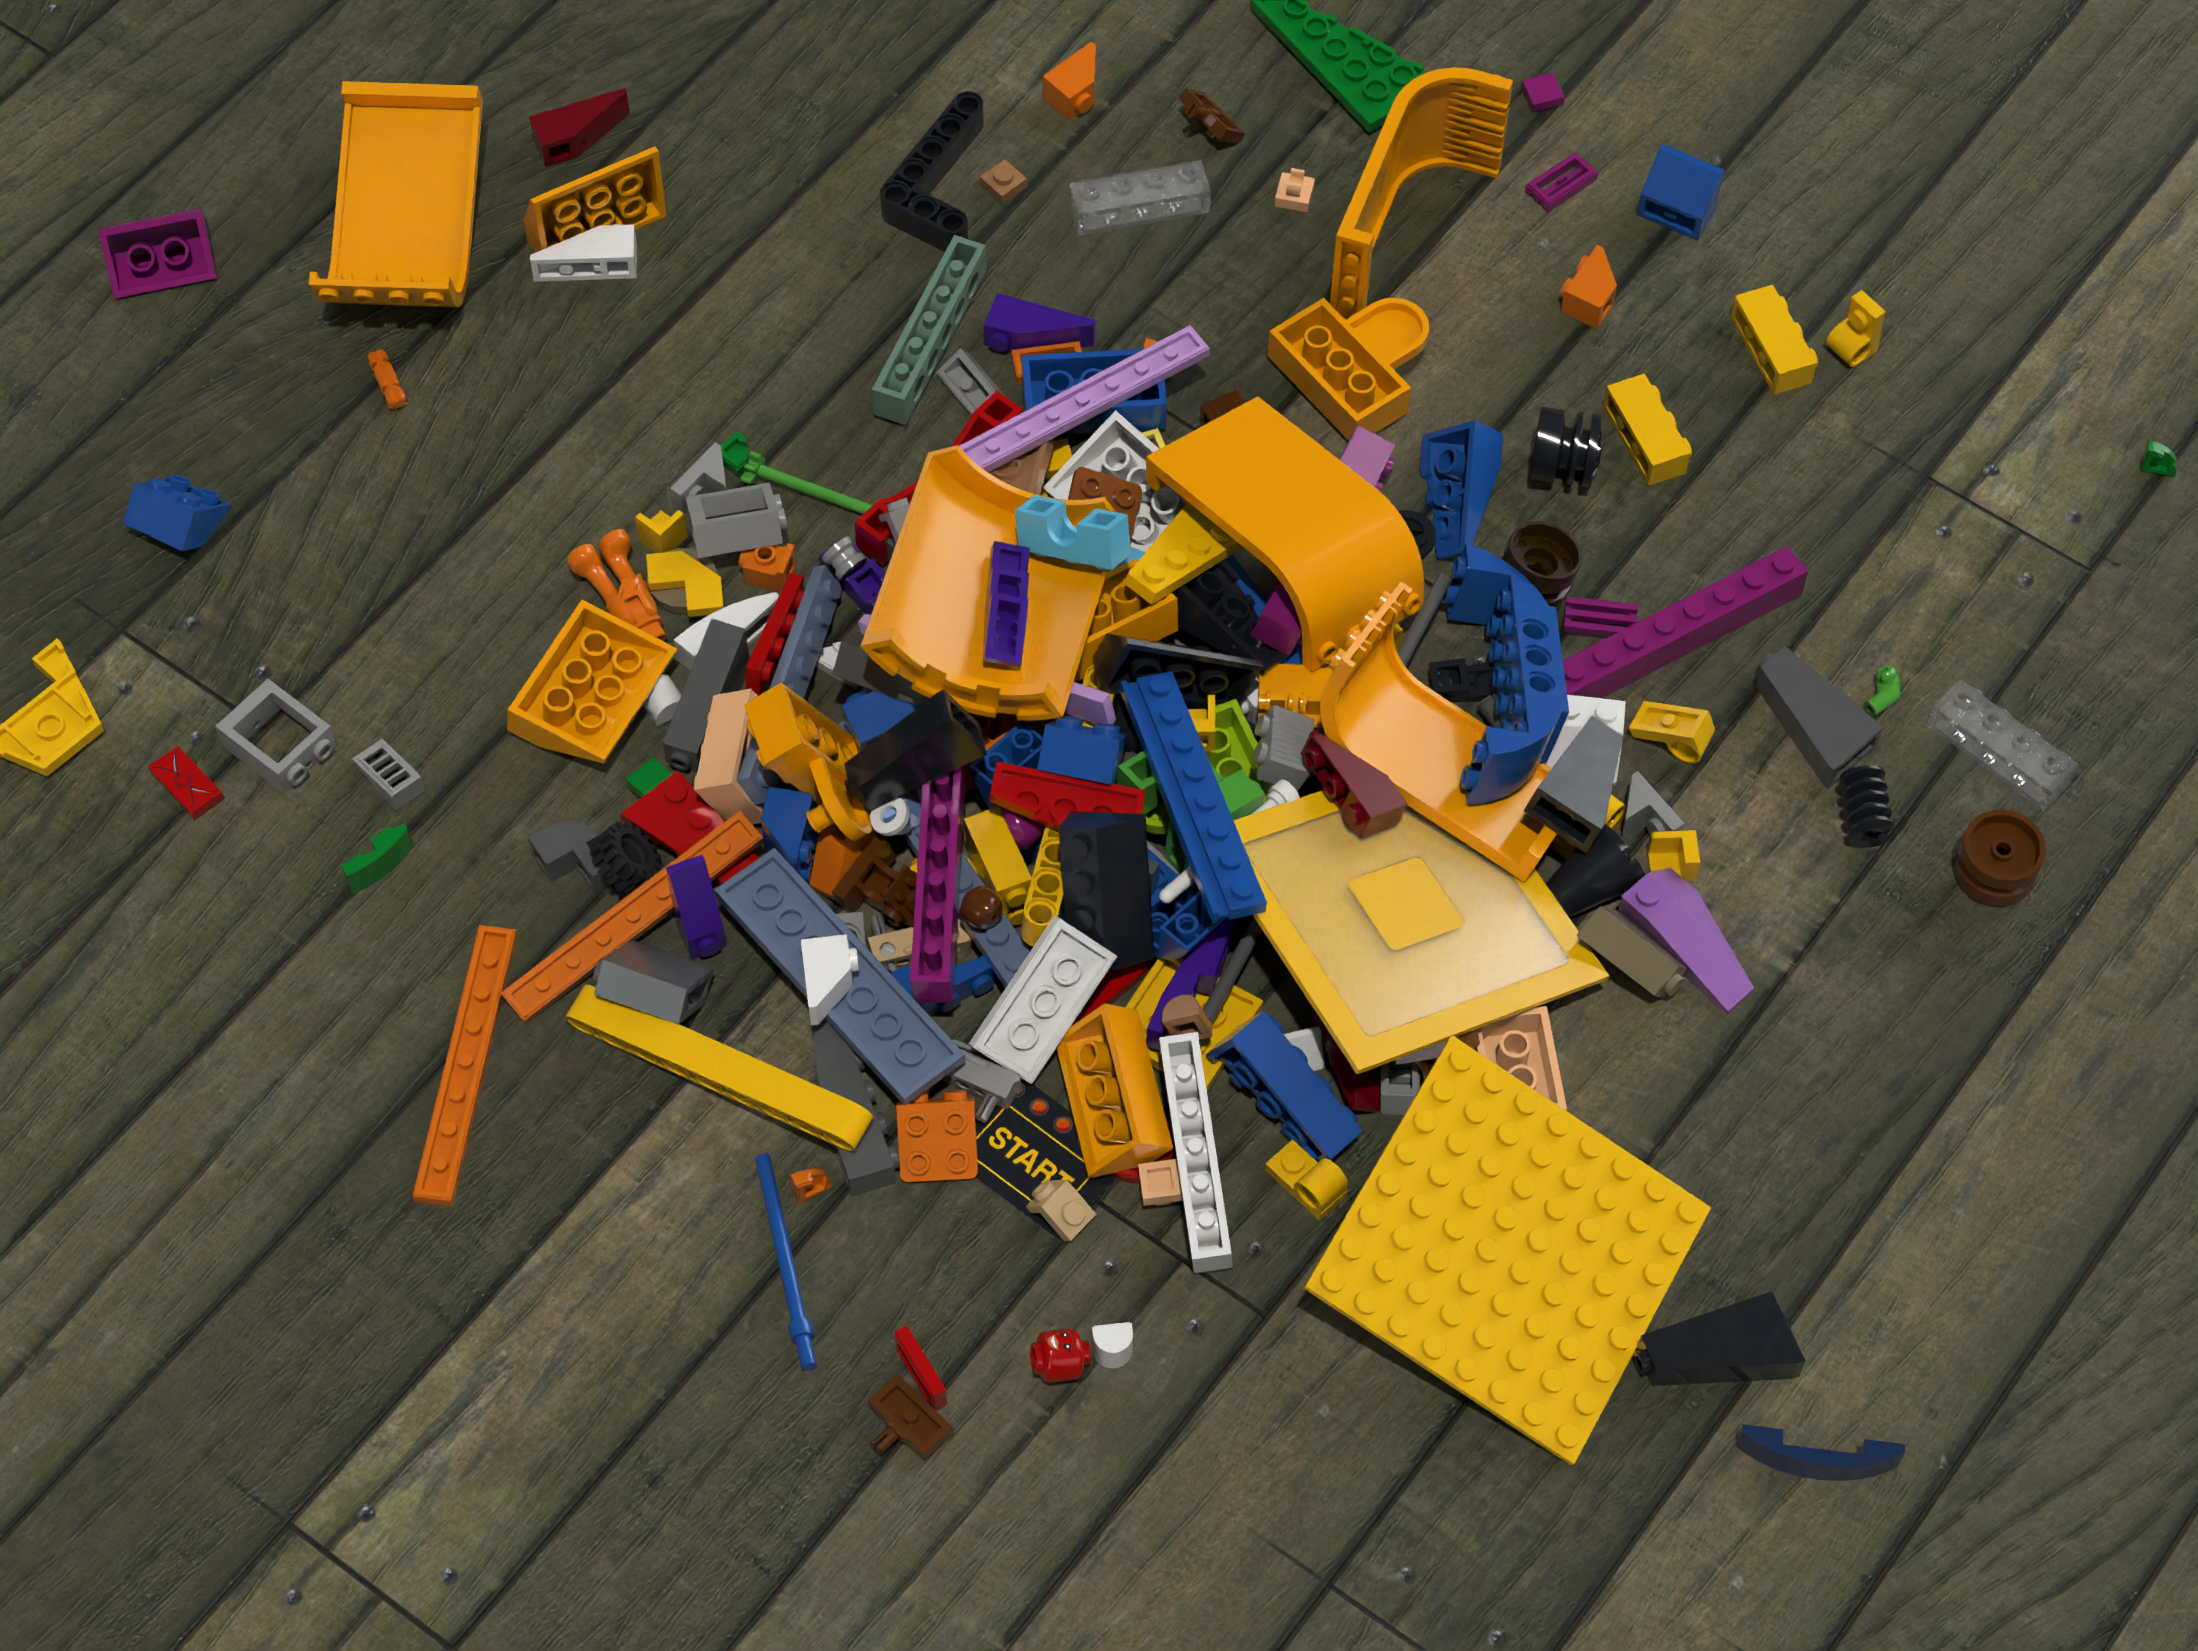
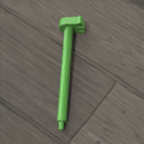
M750 451L749 462L744 467L746 471L740 481L747 484H755L761 477L862 515L872 506L871 504L765 466V457L753 451Z

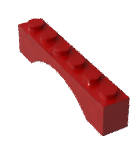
M996 390L972 413L965 427L950 447L960 446L1023 413V408ZM918 480L903 491L891 497L878 500L854 522L856 546L882 566L887 562L886 541L893 537L887 521L881 522L878 515L888 512L886 505L907 497L908 503H911Z

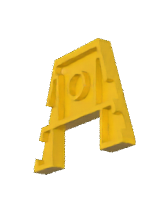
M58 639L54 640L32 658L34 666L50 679L53 684L0 725V757L47 777L104 731L101 721L61 641Z

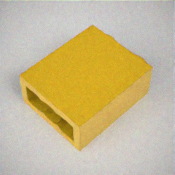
M999 806L964 819L967 855L984 885L992 888L1000 896L1003 905L1002 911L1012 925L1022 924L1024 906L1032 877L1002 816L1003 814Z

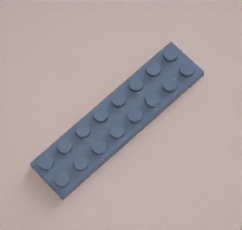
M775 848L714 890L717 900L806 998L807 990L801 940L847 934L848 948H856L859 971L851 972L852 988L827 1014L825 1019L904 1106L965 1062V1054Z

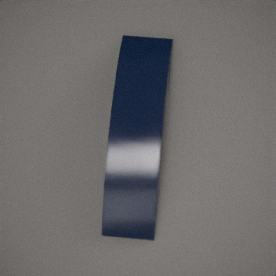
M1745 1424L1742 1425L1737 1438V1448L1758 1462L1791 1475L1816 1480L1847 1481L1883 1474L1897 1468L1905 1453V1444L1866 1439L1858 1454L1784 1445L1783 1429Z

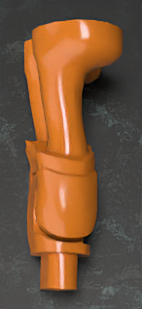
M615 529L610 531L600 540L598 547L601 558L621 583L619 591L605 572L599 554L592 544L581 545L567 557L568 566L574 574L586 578L596 588L606 603V611L662 641L667 638V634L662 628L663 619L658 614L656 603L648 590L647 582L643 580L641 573L636 576L629 564L627 557L632 544L625 530Z

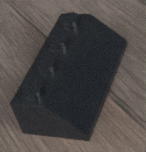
M1110 633L1105 635L1093 655L1097 685L1100 691L1121 694V681L1126 680L1127 683L1136 682V679L1140 677L1172 671L1185 704L1207 709L1208 695H1215V706L1237 699L1239 704L1263 667L1262 661L1243 656Z
M1071 811L1059 826L1066 923L1117 956L1107 972L1154 959L1145 814Z

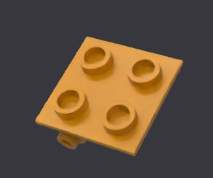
M1278 664L1264 675L1259 673L1258 719L1262 714L1266 715L1272 705H1276L1315 719L1313 729L1324 730L1320 716V701L1323 689L1333 670L1328 667L1329 665H1324L1311 672L1301 664Z

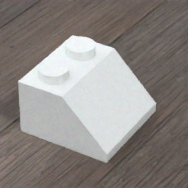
M1567 695L1569 714L1549 759L1544 764L1553 768L1591 716L1623 736L1626 701ZM1620 748L1619 758H1618V762H1617V767H1616L1615 777H1614V781H1613V786H1616V783H1617V776H1618V769H1619V761H1620L1621 748Z

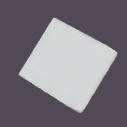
M1316 1026L1284 1034L1293 1046H1297L1304 1052L1308 1059V1065L1313 1071L1324 1068L1325 1061L1319 1027Z

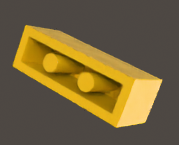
M1773 284L1736 295L1730 317L1773 394L1776 395L1812 384L1815 369L1818 367V358L1815 351L1806 344L1801 326L1798 322H1794L1790 316L1785 298L1779 296Z
M1645 373L1608 385L1606 387L1603 408L1647 485L1650 486L1686 474L1689 459L1692 457L1691 446L1686 438L1681 437L1676 428L1673 414L1670 411H1666L1661 402L1658 388L1655 385H1651Z

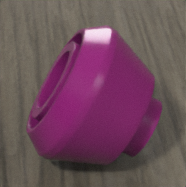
M1002 807V816L1019 849H1028L1043 835L1042 827L1045 825Z

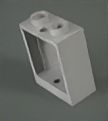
M770 483L685 497L690 529L698 558L783 544L781 530H787L785 511L782 508L780 494L773 495Z
M270 679L265 680L215 726L221 745L282 793H286L293 785L301 783L306 777L307 772L319 761L328 758L336 746L331 726ZM281 709L310 731L311 734L283 760L277 763L247 739Z

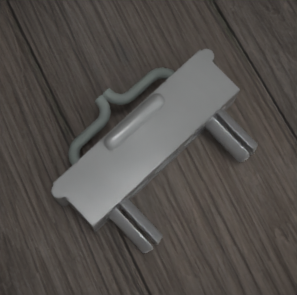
M952 1040L958 1047L962 1048L960 1050L965 1054V1062L942 1078L941 1081L966 1090L968 1093L983 1099L975 1114V1118L978 1121L987 1122L996 1105L1008 1110L1016 1094L1022 1092L1019 1074L997 1065L999 1063L984 1054L983 1056L988 1060L969 1053L978 1052V1050L961 1041Z

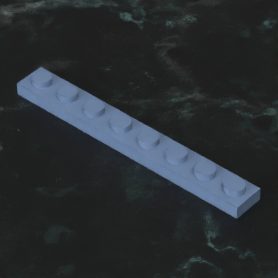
M826 565L816 566L812 569L769 689L782 682L804 699L842 591L839 581L834 578ZM752 736L737 777V782L754 805L765 803L769 787H773L777 773L771 769L766 770L762 766L756 754L759 747L756 739Z

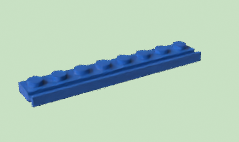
M1173 672L1140 677L1136 679V682L1127 683L1126 680L1121 681V696L1212 923L1218 922V919L1228 917L1230 920L1266 912L1267 901Z

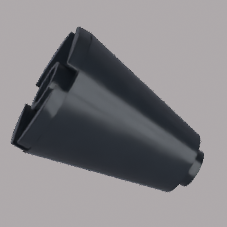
M1604 824L1587 853L1576 847L1546 883L1568 917H1572L1627 892L1645 876L1638 860L1635 858L1631 861L1625 850L1629 847L1607 824Z

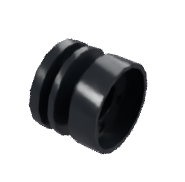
M1541 407L1530 480L1553 483L1558 469L1561 468L1566 469L1567 486H1573L1575 471H1582L1581 488L1590 489L1591 482L1599 469L1602 452L1603 433L1601 415L1592 414L1589 429H1582L1584 412H1578L1573 427L1565 426L1564 410Z

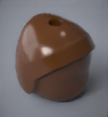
M978 886L965 894L959 908V913L975 928H991L996 925L1002 915V900L992 888Z

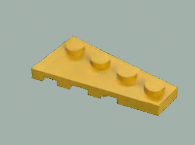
M1187 502L1129 571L1125 585L1152 605L1242 549V545Z

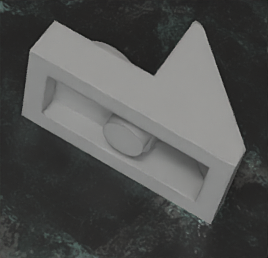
M715 442L670 488L672 507L675 511L680 510L684 514L688 512L685 497L727 490L721 445Z
M1638 771L1632 774L1627 795L1622 836H1626L1643 824H1646L1650 835L1652 832L1683 831L1685 823Z

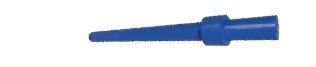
M761 1154L755 1158L791 1320L788 1324L791 1342L796 1343L801 1369L811 1370L817 1366L812 1345V1339L814 1338L812 1322L806 1318L771 1157L769 1154Z

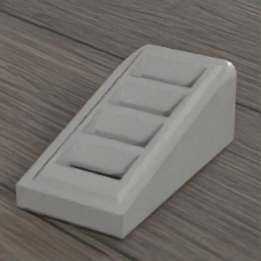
M383 739L352 758L356 767L395 811L426 791L421 776ZM381 752L384 754L382 757L378 758L371 764L367 763L369 760H371ZM387 761L391 762L389 765H387L380 771H375V769H377ZM395 769L398 770V772H396L386 780L383 779V777H385ZM402 777L405 778L404 781H402L401 783H399V784L396 785L395 787H392V786H391L393 783H395L396 781H398V780L401 779Z
M1396 1060L1381 1065L1382 1114L1404 1115L1420 1088V1067L1415 1062L1397 1065ZM1389 1069H1411V1070H1389ZM1389 1083H1411V1084H1389Z

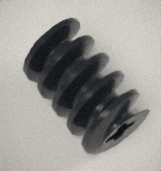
M1866 765L1849 768L1840 775L1839 787L1842 792L1841 800L1844 804L1843 812L1846 817L1847 837L1850 844L1856 847L1871 848L1883 845L1889 838L1887 833L1894 827L1893 820L1889 818L1892 814V809L1887 805L1890 797L1888 793H1885L1888 785L1883 780L1886 773L1884 768L1880 766Z

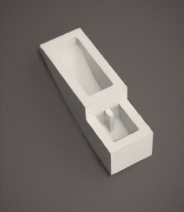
M776 592L731 604L693 624L674 639V646L677 648L676 659L689 670L692 669L712 618L746 629L749 647L761 636L779 594Z

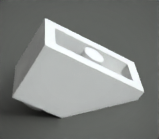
M847 934L801 940L811 1026L819 1025L852 988L851 972L859 971L856 948H848Z

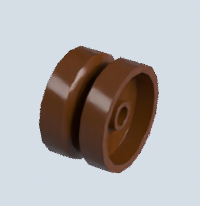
M1992 810L1982 813L1969 823L1954 861L1955 877L1961 889L1976 901L1989 906H2008L2018 903L2032 890L2046 856V841L2039 827L2024 815L2011 810Z

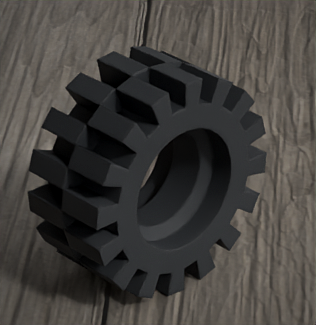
M617 821L592 842L591 846L593 848L590 849V855L595 857L592 859L593 865L600 867L597 871L600 876L605 874L608 878L606 883L610 886L615 883L616 890L621 892L625 889L626 894H631L661 870L662 864L658 863L661 861V856L654 853L658 848L655 843L650 845L648 842L650 837L647 833L644 836L640 834L641 828L635 826L632 829L630 822L626 821L623 824L622 821Z

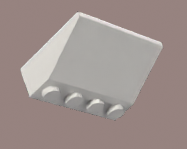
M1116 410L1043 487L1053 498L1068 500L1073 474L1079 467H1085L1138 484L1142 489L1130 546L1144 552L1150 548L1188 502L1168 485L1155 491L1147 484L1146 456L1159 450V448Z

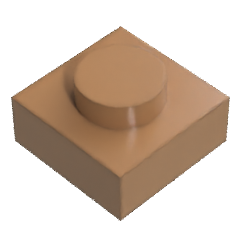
M1004 159L980 176V186L1003 205L1027 188V178Z

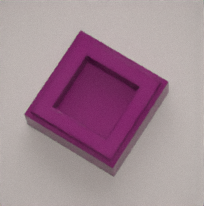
M1553 73L1522 80L1521 89L1532 112L1564 105L1565 96Z

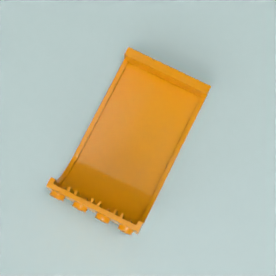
M1443 68L1416 77L1398 93L1336 234L1330 305L1345 320L1367 307L1372 252L1395 197L1401 186L1409 178L1431 168L1455 167L1497 179L1501 169L1513 80L1475 69Z
M342 81L341 95L345 101L331 262L327 279H320L317 272H310L309 287L319 303L460 307L465 298L470 268L483 98L479 87L473 85Z
M1260 397L1253 398L1146 456L1147 484L1152 489L1157 491L1168 485L1264 563L1280 580L1288 592L1299 617L1302 631V665L1311 672L1325 664H1329L1340 648L1347 651L1344 645L1356 628L1361 632L1363 631L1359 626L1370 609L1377 612L1374 606L1383 592L1387 590L1392 593L1400 581L1411 587L1413 591L1398 614L1395 624L1410 615L1416 614L1423 605L1424 571L1421 556L1413 535L1398 510L1378 489Z
M1400 581L1392 593L1387 590L1383 592L1374 606L1377 612L1370 609L1361 622L1359 628L1363 631L1361 632L1356 628L1344 645L1347 651L1340 648L1328 666L1334 671L1323 689L1320 701V716L1326 736L1388 775L1409 807L1525 882L1557 835V833L1524 812L1537 787L1552 768L1540 762L1533 776L1521 788L1510 795L1491 802L1467 804L1466 789L1461 787V775L1463 768L1470 765L1473 745L1476 740H1481L1486 725L1417 680L1401 661L1394 642V625L1398 614L1413 589Z

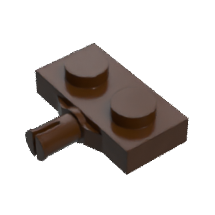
M1186 88L1178 98L1186 106L1185 114L1195 121L1203 123L1208 128L1206 133L1214 141L1221 144L1224 141L1238 144L1245 135L1204 92Z
M898 1374L868 1400L869 1407L884 1421L886 1426L876 1438L870 1441L874 1450L877 1449V1453L880 1455L898 1439L908 1444L925 1460L954 1434L953 1427Z

